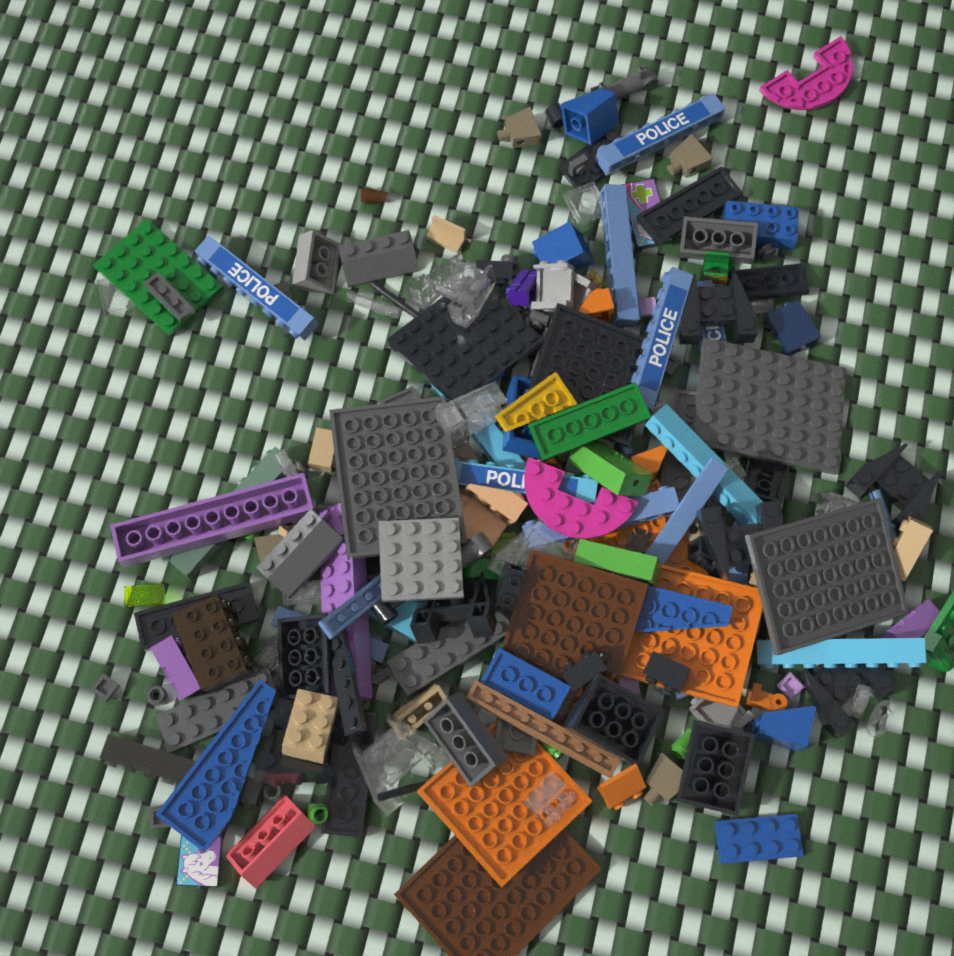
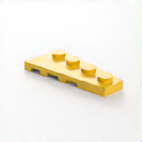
M555 372L496 414L495 418L503 430L507 432L576 405L577 402Z

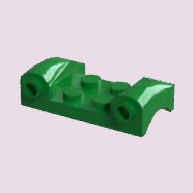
M954 590L924 636L926 654L931 659L928 665L942 672H948L954 667V656L949 649L954 644Z

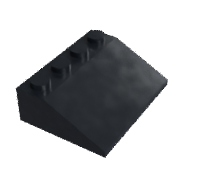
M328 613L277 619L280 698L295 700L298 689L331 696L329 638L318 624Z
M597 673L571 708L563 728L617 756L627 765L632 766L636 763L639 767L665 711L604 675Z
M694 719L676 801L738 816L756 736L755 732L735 726Z

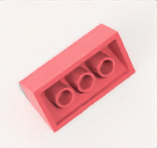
M284 795L225 856L238 873L256 889L316 826Z

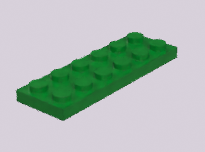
M635 382L530 423L528 428L542 461H545L649 420L651 415Z

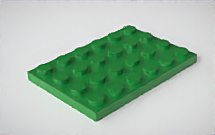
M148 219L93 264L94 269L169 337L223 290V286ZM157 272L195 310L192 315L181 323L144 287L143 283Z

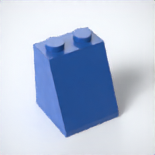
M601 88L561 104L565 135L590 145L619 124L616 93Z
M571 221L532 241L534 246L532 251L535 257L539 258L540 262L548 261L551 264H555L559 260H565L574 266V270L595 263L582 232Z
M808 706L764 712L756 717L755 720H752L749 730L755 732L756 740L799 752L808 747L816 707Z

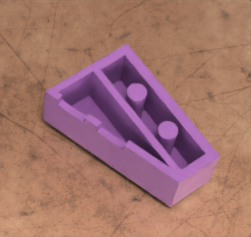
M928 599L879 636V638H924L925 633L929 630L940 611Z
M171 635L150 649L161 669L167 675L170 685L177 692L179 701L198 691L200 687L189 658L182 651L183 643L179 637L175 638Z

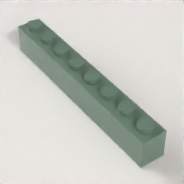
M275 446L272 450L270 449L265 453L264 459L259 464L257 463L252 467L251 473L246 478L244 477L239 481L238 487L234 491L282 479L290 472L289 468L291 466L294 467V463ZM225 541L173 554L169 561L190 580Z

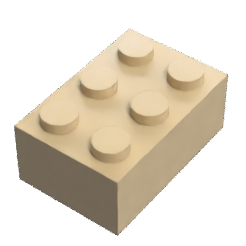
M298 689L282 744V756L323 765L338 710V697Z

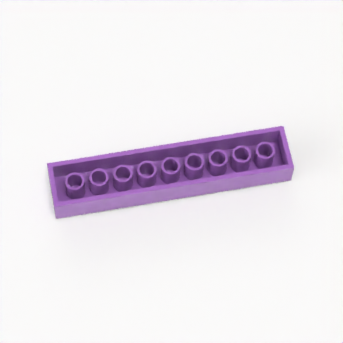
M301 473L111 524L110 527L118 562L123 568L295 522L301 520L310 509L314 512L315 510L305 474Z
M341 503L318 509V516L344 539L340 546L320 566L322 613L328 614L367 585L366 558L347 560ZM367 610L346 627L361 701L372 699L369 615ZM330 662L331 696L337 697V692H336V687H335V682H334V677H333V672H332V667H331V662Z

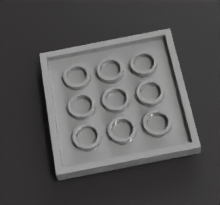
M459 518L379 521L382 602L463 598Z

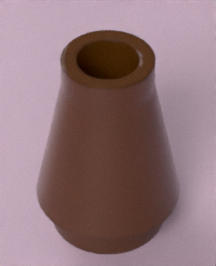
M367 186L366 188H361L360 202H365V204L386 203L387 192Z

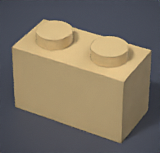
M316 427L308 461L309 469L332 473L333 467L336 468L332 430Z

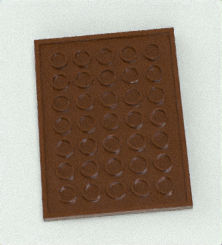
M531 549L525 568L527 576L515 609L512 612L502 648L566 683L567 681L562 675L563 666L572 660L576 662L581 659L580 655L588 649L591 651L596 649L598 653L602 651L608 660L606 663L608 669L601 674L619 684L648 583ZM592 680L575 691L571 688L569 689L552 722L563 727L571 708Z
M563 829L501 888L454 835L394 895L449 956H517L602 868Z

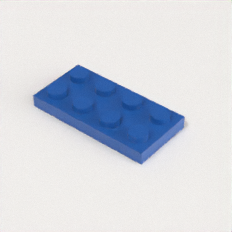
M501 647L498 648L480 683L550 721H553L571 688L566 682Z
M797 814L714 822L720 864L804 856Z

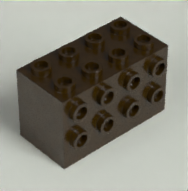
M214 595L172 614L200 690L211 692L255 672L253 669L255 662L252 656H248L246 651L248 644L244 637L241 638L239 630H241L240 624L237 619L233 618L231 613L234 611L230 601L219 595Z

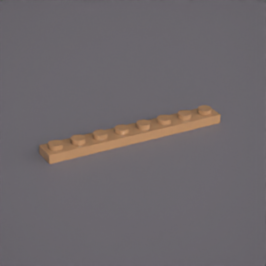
M475 680L466 697L467 701L608 778L613 777L621 759L477 680Z

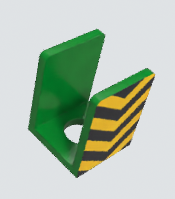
M706 251L703 281L713 280V284L726 285L730 253ZM718 267L721 273H712L710 270Z

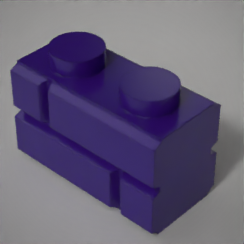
M522 269L518 276L514 277L513 283L506 288V296L510 305L518 306L520 304V306L528 307L536 296L537 271L532 270L530 272V270Z

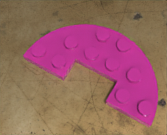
M840 36L816 51L813 58L820 64L821 68L798 82L786 70L762 85L759 91L773 103L793 110H813L832 103L844 92L852 75L853 63L847 43Z
M530 457L527 460L524 485L528 502L543 524L563 536L575 539L604 536L624 524L638 504L633 499L618 496L612 491L601 487L596 502L593 505L558 490L565 474L564 471Z

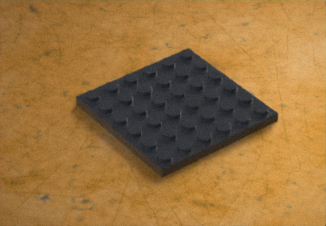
M468 277L387 338L386 342L388 346L461 410L543 345L544 338L471 277Z
M557 303L527 392L555 372L577 402L576 405L632 384V376L638 369L636 362L643 353L641 346L645 337ZM636 425L603 437V439L628 448L631 445Z

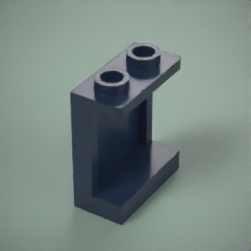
M799 300L795 302L789 301L778 310H770L766 313L763 321L765 325H770L784 348L782 351L783 355L792 356L817 344L821 338L820 333Z

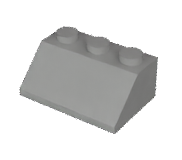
M315 230L299 235L292 285L306 292L333 294L339 261L338 246L341 244Z

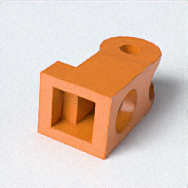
M757 683L750 685L746 705L768 712L784 710L787 707L788 701L784 695L761 691L762 685Z

